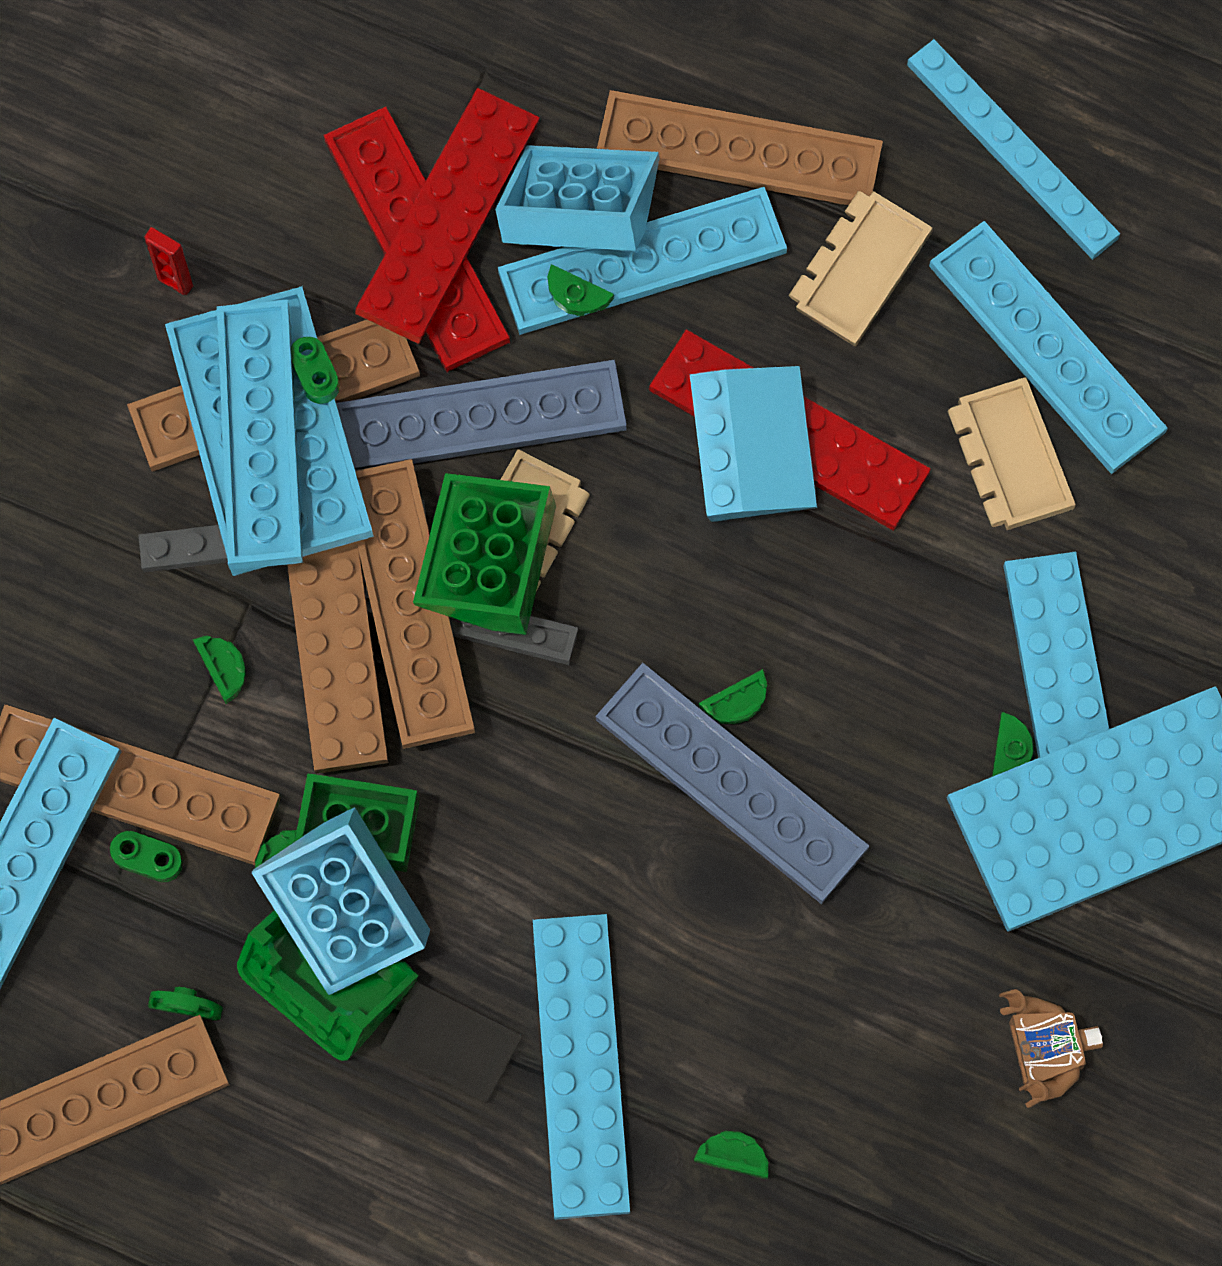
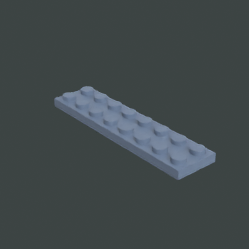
M615 360L336 403L355 471L412 459L413 464L626 431V420Z
M644 663L638 667L596 715L597 722L820 904H823L869 849L868 844Z

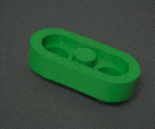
M314 337L299 338L291 345L293 369L306 397L310 401L318 404L328 403L335 399L340 390L336 371L320 340ZM305 350H312V353L309 355L301 354ZM319 378L326 379L322 384L314 383Z
M125 831L118 834L110 845L112 859L117 866L124 870L158 882L172 881L182 871L183 860L179 851L173 845L134 831ZM129 843L135 845V849L131 854L122 853L124 845ZM160 856L169 857L167 865H156V861Z

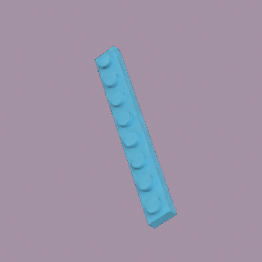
M934 39L908 59L907 66L1092 260L1119 239L1120 233Z

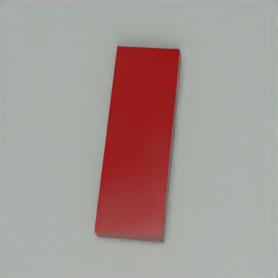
M151 227L144 238L157 279L182 295L187 296L193 287V283L181 244Z

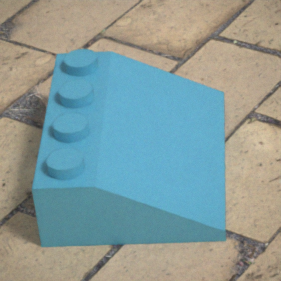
M526 145L495 209L502 242L520 245L530 244L636 251L647 225L660 159L659 152Z
M800 366L727 369L690 374L708 519L714 522L817 508Z
M355 807L324 822L252 871L254 878L328 995L424 949L426 946L430 928Z

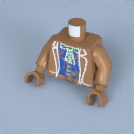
M1016 989L1000 993L999 997H1005L1010 1004L1009 1007L1000 1009L1001 1014L1017 1013L1012 1016L1009 1025L1024 1083L1019 1088V1091H1028L1032 1096V1100L1025 1103L1026 1107L1031 1108L1041 1101L1061 1097L1079 1080L1080 1070L1086 1065L1084 1051L1103 1047L1099 1027L1094 1026L1078 1030L1074 1014L1070 1012L1065 1013L1061 1006L1036 997L1024 996Z

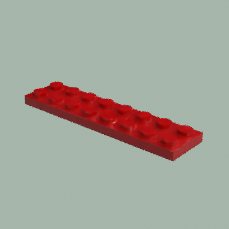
M476 89L360 299L355 314L417 344L421 342L533 135L540 117L484 90Z
M387 107L323 135L330 153L384 255L426 182ZM467 257L425 332L446 372L510 343V338Z
M686 329L650 384L649 391L695 417L690 374L753 367ZM804 397L815 486L894 531L929 476L931 469Z

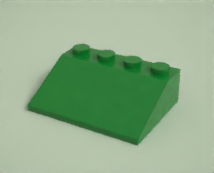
M445 473L413 600L414 605L488 630L526 635L556 510L550 486Z

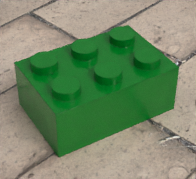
M308 773L295 841L324 822L355 807L393 870L407 872L420 802L417 790Z

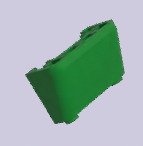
M275 910L249 932L237 961L239 975L252 989L330 1055L341 1061H347L363 1045L414 986L418 975L412 971L411 967L406 962L400 960L328 995Z

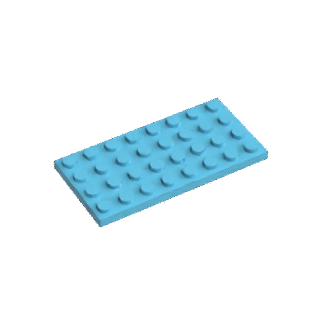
M302 286L240 303L288 299L290 306L291 344L302 337L317 338ZM217 310L170 322L165 324L227 555ZM305 350L301 354L309 355L312 353V350ZM293 369L303 556L371 538L374 535L335 399L324 404L310 401L306 397ZM319 378L314 383L322 384L326 379ZM264 567L231 570L232 576Z
M1216 686L947 796L948 803L1007 932L1222 844V698Z

